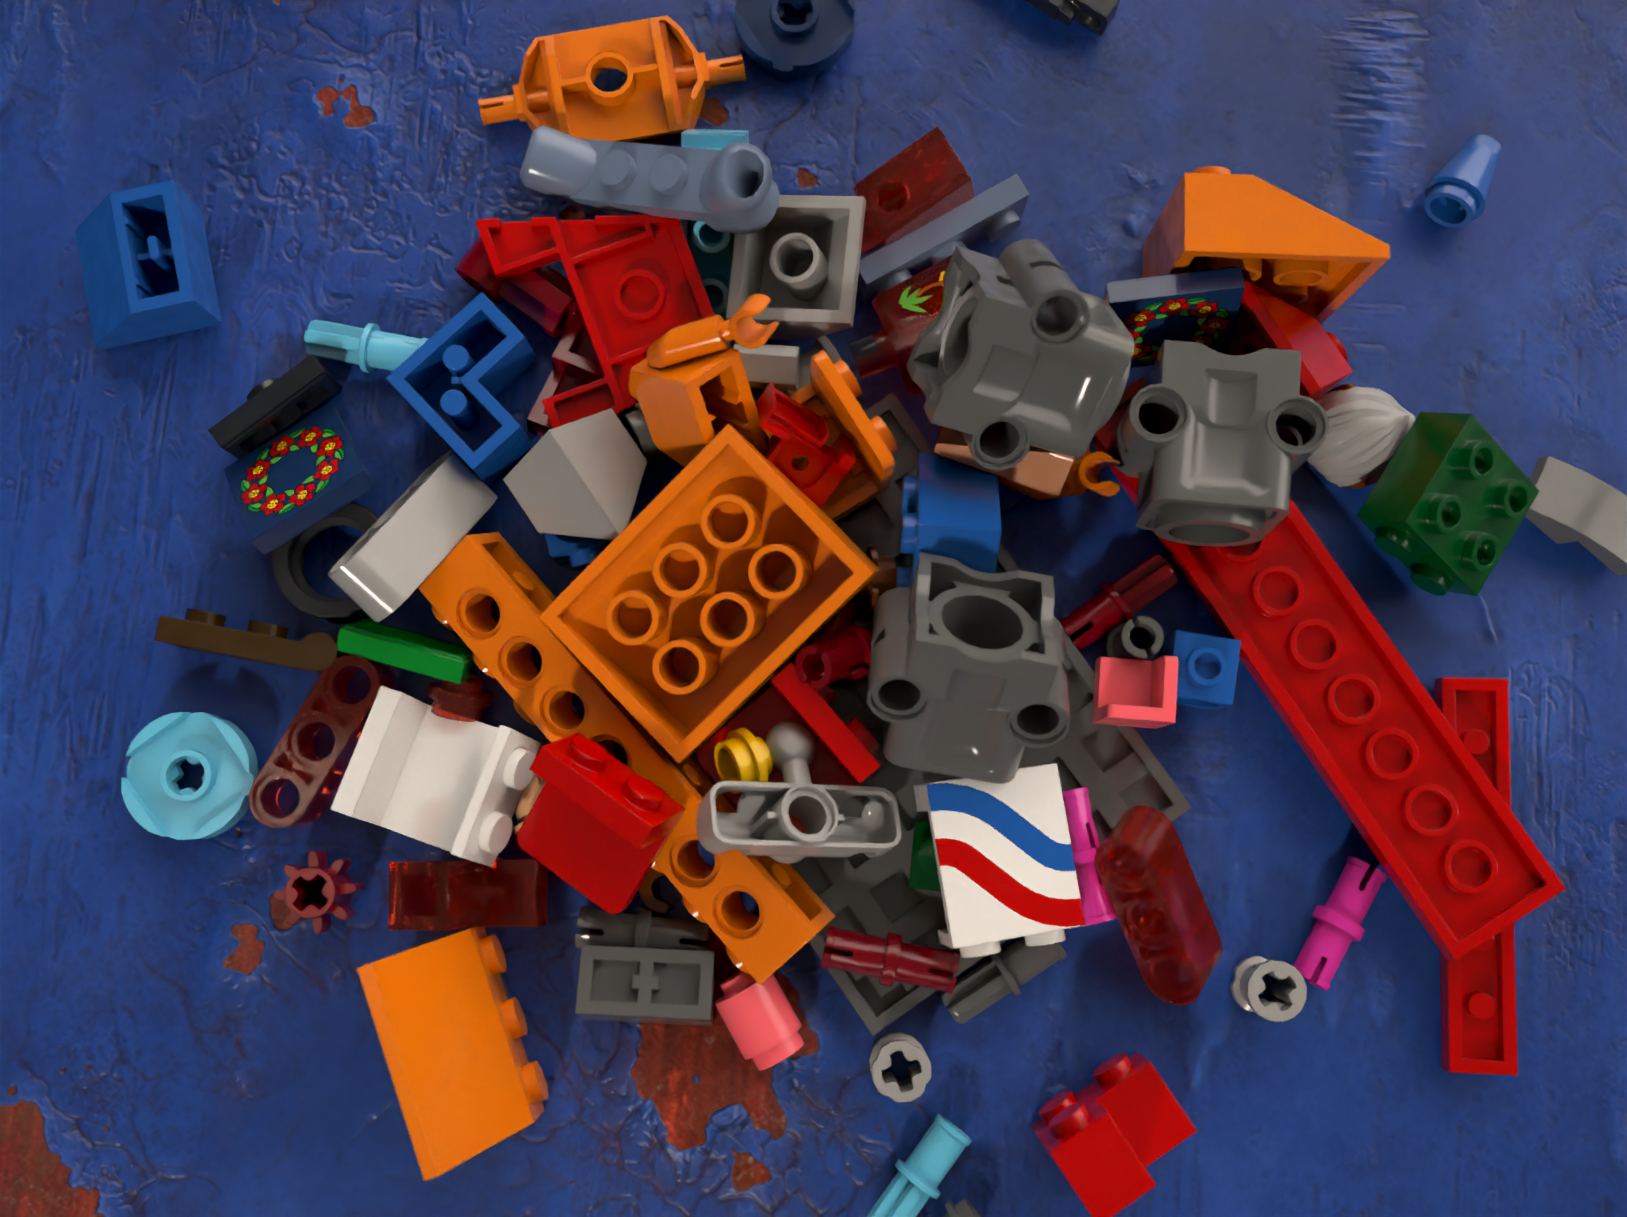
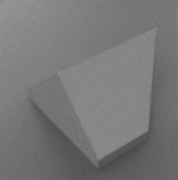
M610 408L548 430L503 480L540 535L547 533L614 540L629 524L648 461L613 409Z

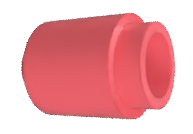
M739 971L719 984L724 995L716 1000L714 1004L744 1059L752 1058L758 1071L778 1064L804 1045L798 1033L802 1025L774 974L759 985L751 974Z

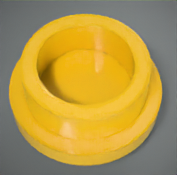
M738 728L730 731L726 740L717 743L715 746V764L722 781L768 782V775L771 774L773 769V761L769 748L762 738L755 737L746 728ZM730 791L734 794L740 793V791Z

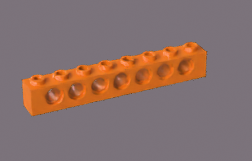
M499 532L466 535L421 584L418 589L432 604V612L436 619L446 628L455 631L473 652L472 657L475 664L485 674L495 678L514 699L513 704L516 711L526 722L537 726L551 743L580 732L585 737L604 747L613 757H615L614 743H619L626 752L627 767L641 777L653 782L663 793L686 808L653 863L652 868L665 874L682 894L683 903L690 914L697 920L707 923L726 945V952L730 960L737 968L747 974H751L761 985L835 917L832 911L790 864L777 862L769 856L743 855L739 849L729 850L719 855L714 854L715 866L707 864L701 858L697 846L699 840L696 830L697 810L702 798L717 783L702 767L694 754L678 764L538 617L556 597ZM493 599L498 604L500 610L498 623L491 613ZM533 646L537 648L542 658L540 671L532 661L531 651ZM574 693L581 699L584 705L583 719L573 709L572 698ZM726 793L719 794L715 800L716 812L736 813L737 806ZM741 891L750 894L756 900L759 906V916L751 914L744 908L740 898Z

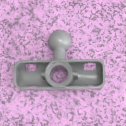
M795 720L778 723L770 729L766 736V744L772 757L773 766L782 771L784 783L718 782L702 798L696 817L697 837L702 847L710 853L719 855L729 850L739 849L743 855L769 856L777 862L786 864L799 862L805 857L846 858L863 852L869 858H875L887 853L901 840L898 803L891 791L881 787L812 784L808 766L815 758L817 740L807 725ZM728 791L743 792L739 798L736 813L716 812L715 800L719 794ZM854 796L867 797L863 803L860 817H845L844 814L838 813L845 799ZM788 814L795 816L802 822L806 834L795 829L790 822Z

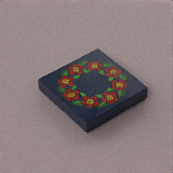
M1241 267L1219 268L1106 283L1104 299L1134 339V351L1130 368L1154 365L1164 340L1198 342L1219 353L1227 354L1245 284Z
M332 403L223 469L250 541L263 555L270 553L376 486L343 417Z

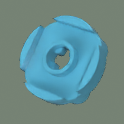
M204 712L170 713L155 719L145 726L135 736L129 746L126 756L131 758L127 765V778L121 777L123 800L136 822L148 832L175 840L209 839L224 833L245 815L252 800L259 794L262 787V776L258 770L257 756L248 737L232 722ZM185 760L192 765L202 764L205 773L201 777L203 784L198 790L192 787L181 790L178 787L177 781L184 775L180 765Z

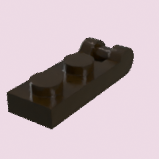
M187 608L184 619L160 615L154 641L179 648L332 677H340L347 674L355 662V655L337 651V638L322 632L309 634L300 642L286 639L289 629L287 627L249 620L247 631L224 627L226 616Z

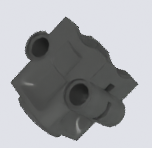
M1033 239L1015 241L1003 250L998 259L956 246L943 276L944 296L940 311L934 321L919 334L906 364L911 379L922 389L926 396L924 409L930 423L961 431L973 458L980 466L988 470L1001 471L1014 467L1024 459L1029 452L1030 445L1072 458H1080L1087 450L1095 432L1107 423L1120 402L1127 383L1134 351L1133 336L1105 299L1077 289L1047 245Z
M1163 341L1152 371L1146 373L1141 383V390L1131 400L1109 445L1110 456L1120 461V464L1116 465L1115 468L1126 476L1138 478L1136 527L1152 530L1162 539L1181 544L1212 547L1240 546L1262 540L1264 536L1289 515L1291 475L1322 445L1327 438L1329 430L1328 416L1322 406L1312 398L1299 395L1301 351L1264 348L1246 355H1227L1198 342Z
M919 552L910 588L897 587L886 591L878 597L874 605L867 697L871 711L884 720L883 754L888 761L900 767L927 771L945 777L967 778L1005 784L1015 778L1025 746L1046 747L1064 739L1070 729L1069 695L1066 677L1064 629L1061 622L1054 617L1055 595L1053 576L1021 570L1004 573H985L971 569L955 558Z

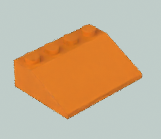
M727 424L538 617L679 764L695 753L881 570L834 521L732 425Z

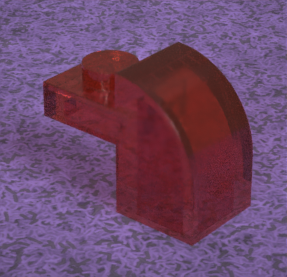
M496 858L493 867L467 859L389 862L388 930L448 931L470 927L547 926L548 868L541 864L538 859Z

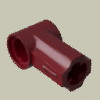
M481 236L477 238L454 268L457 274L477 292H483L490 301L496 304H500L502 301L554 339L565 332L577 308H579L569 280L548 265L498 281Z

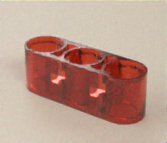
M351 655L333 660L332 664L323 671L252 784L249 792V807L253 816L261 824L272 828L305 827L314 823L323 814L341 784L380 686L395 690L394 679L383 665ZM366 671L370 678L371 688L368 695L362 701L353 704L347 695L348 682L354 674ZM328 725L335 735V746L326 758L320 760L313 750V738L320 728ZM292 781L297 786L300 801L294 812L287 816L278 805V794L286 783Z
M1137 805L1126 810L1096 850L1094 859L1096 869L1143 979L1151 992L1170 1004L1181 1006L1191 1004L1199 997L1223 952L1222 941L1175 827L1170 819L1161 811L1150 806Z

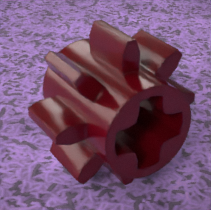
M324 850L310 851L308 856L309 868L296 863L286 864L283 869L290 879L285 890L274 894V899L286 900L289 909L292 911L286 923L292 926L306 921L307 918H312V928L315 934L330 930V914H334L342 920L354 918L356 913L348 904L353 893L365 889L362 883H352L350 876L346 873L351 866L352 860L350 858H340L331 866H327V855ZM325 879L327 883L323 887L322 893L328 901L315 904L313 899L316 897L318 890L312 882L313 880Z

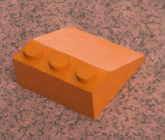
M1206 166L1195 169L1191 173L1185 172L1144 241L1142 250V278L1241 267L1244 281L1251 282L1318 321L1325 322L1390 259V245L1254 175L1231 174V171L1225 167Z
M484 924L357 968L424 1181L442 1175L531 1125L545 1111L542 1101L547 1100L549 1097L546 1079L538 1061L535 1060L530 1063L528 1061L521 1037L528 1033L525 1015L516 997L508 999L500 976L501 973L507 971L505 955L495 934L487 936Z

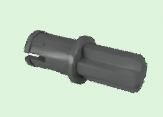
M1023 936L1001 952L987 955L989 957L987 961L956 980L953 994L942 991L940 996L953 1019L959 1024L966 1023L1009 993H1012L1014 997L1021 994L1020 986L1059 960L1062 961L1067 958L1066 952L1060 942L1039 946H1026Z

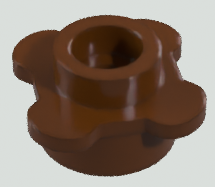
M868 546L864 553L881 571L851 599L858 600L860 615H868L869 610H874V605L879 596L888 590L896 588V566L894 559L891 555H878L876 546Z

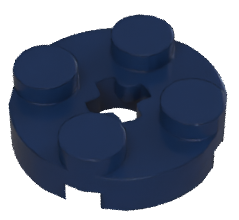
M737 0L735 8L736 34L742 49L756 65L770 71L776 80L793 82L800 77L815 75L828 69L845 53L846 48L850 46L853 40L854 0ZM791 5L796 11L807 8L810 13L806 15L803 25L789 26L782 22L784 20L783 8Z

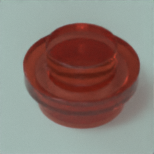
M476 676L464 680L460 685L445 680L431 682L427 695L433 699L431 707L433 714L463 722L481 721L484 708L492 705L494 695L482 688L483 680Z

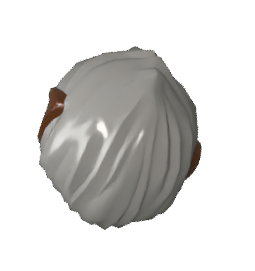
M1353 383L1340 385L1331 389L1326 394L1315 398L1314 401L1322 406L1328 416L1329 430L1326 440L1307 459V462L1313 465L1328 481L1337 484L1339 487L1362 488L1377 483L1413 425L1415 416L1404 409L1391 395L1381 389L1359 387Z

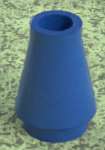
M1481 134L1469 137L1463 148L1426 185L1424 209L1433 221L1445 227L1461 228L1467 226L1472 220L1477 219L1483 214L1496 164L1502 155L1501 145L1495 139Z

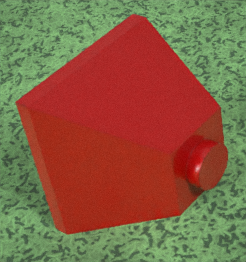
M1244 281L1245 289L1227 355H1246L1264 348L1301 351L1299 395L1312 398L1313 400L1333 389L1353 372L1347 363V352L1341 341L1334 334L1325 332L1317 319L1251 282Z

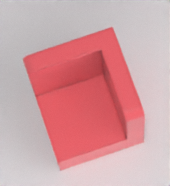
M1164 655L1153 661L1113 657L1097 658L1095 660L1092 723L1152 729L1175 723L1178 657Z

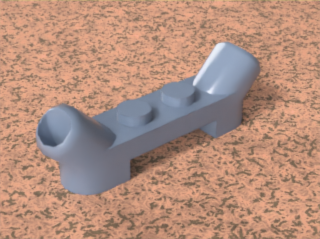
M542 125L532 132L519 175L524 187L569 202L578 210L591 217L618 215L619 212L641 215L649 214L658 217L702 221L717 232L742 235L753 234L765 228L774 218L779 207L780 198L778 186L772 179V167L769 158L758 147L747 142H733L721 150L583 139Z

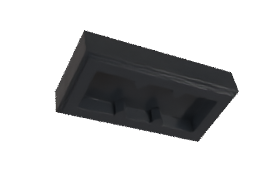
M311 354L278 379L271 378L258 384L248 394L247 402L208 431L222 449L240 459L305 419L339 394L343 387L333 373Z

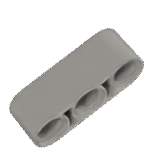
M450 450L429 466L337 561L328 572V576L375 622H380L407 600L495 503L497 496L454 450Z

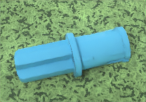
M323 320L311 321L304 334L305 349L309 355L313 354L318 358L356 364L366 373L373 372L375 368L394 371L429 340V338L420 339L384 332L375 323H368L365 328Z
M937 1113L934 1118L935 1121L907 1160L904 1162L898 1159L895 1163V1167L899 1171L866 1217H916L930 1196L938 1199L941 1194L937 1189L938 1185L965 1147L970 1145L972 1142L970 1137L944 1116Z

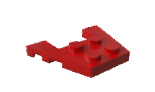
M644 214L595 216V219L557 220L556 217H532V221L501 222L500 218H484L476 221L498 281L558 260L562 261L602 367L604 378L542 400L552 429L610 408L613 409L618 418L622 417L632 409L634 403H639L629 392V375L634 365L647 358V350L650 345L677 326L715 316L679 219Z

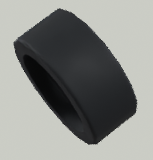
M350 502L274 549L273 574L281 593L298 610L334 624L354 623L369 618L370 616L350 597L330 599L318 594L308 584L304 575V557L310 543L322 531L333 526H350L365 533L380 517L369 508Z

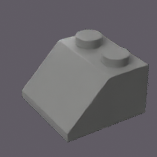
M780 195L779 207L775 216L765 228L753 234H735L726 319H731L749 296L764 294L771 301L761 313L752 318L761 325H768L772 322L780 323L769 337L771 340L808 341L853 327L866 208L864 196Z

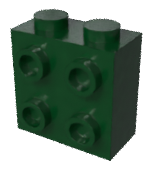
M1420 412L1363 504L1357 517L1376 536L1374 539L1375 544L1387 554L1398 558L1411 572V581L1422 590L1438 596H1444L1447 592L1477 596L1538 495L1539 490L1472 414Z

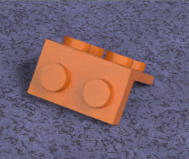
M821 350L810 357V384L788 397L820 417L822 414L826 416L830 436L824 442L825 445L831 448L840 433L852 441L856 462L821 508L832 521L836 522L889 489L895 466L892 453L898 450V446L884 421L878 415L869 420L856 400L862 394V391L847 364L843 360L833 364L826 352ZM762 428L765 438L769 442L773 434ZM799 455V456H796V457H794V458L799 459V458H802L803 456Z

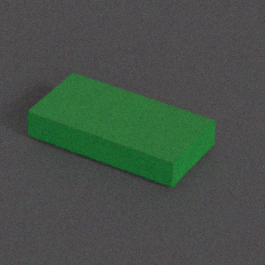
M362 619L345 625L339 631L336 644L337 651L459 685L478 675L479 667L473 660V652L466 646L369 619Z

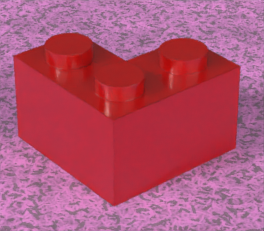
M1138 1052L1129 1058L1126 1053H1120L1102 1063L1092 1074L1096 1080L1075 1096L1071 1090H1068L1049 1100L1038 1112L1042 1119L1031 1126L1092 1217H1113L1154 1188L1156 1183L1145 1168L1197 1132L1152 1063Z

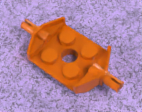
M665 15L536 37L525 53L519 84L512 85L514 94L488 99L481 98L478 99V104L484 126L519 119L520 122L527 121L532 131L544 125L577 138L629 142L683 133L687 129H694L706 96L705 90L711 89L713 85L746 81L742 54L706 61L705 52L698 53L683 29L669 16ZM606 69H618L627 75L625 84L613 92L599 90L594 85V81L597 75Z

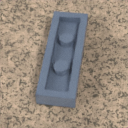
M1018 174L1011 176L861 259L857 293L863 303L867 304L880 296L883 301L896 298L905 289L914 284V277L932 267L938 272L946 270L956 246L967 249L986 237L990 242H995L1012 233L1021 224L1020 218H1022L1030 195Z

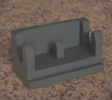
M582 945L575 1013L584 1020L714 1026L715 1006L713 997L714 982L716 981L717 974L715 952Z

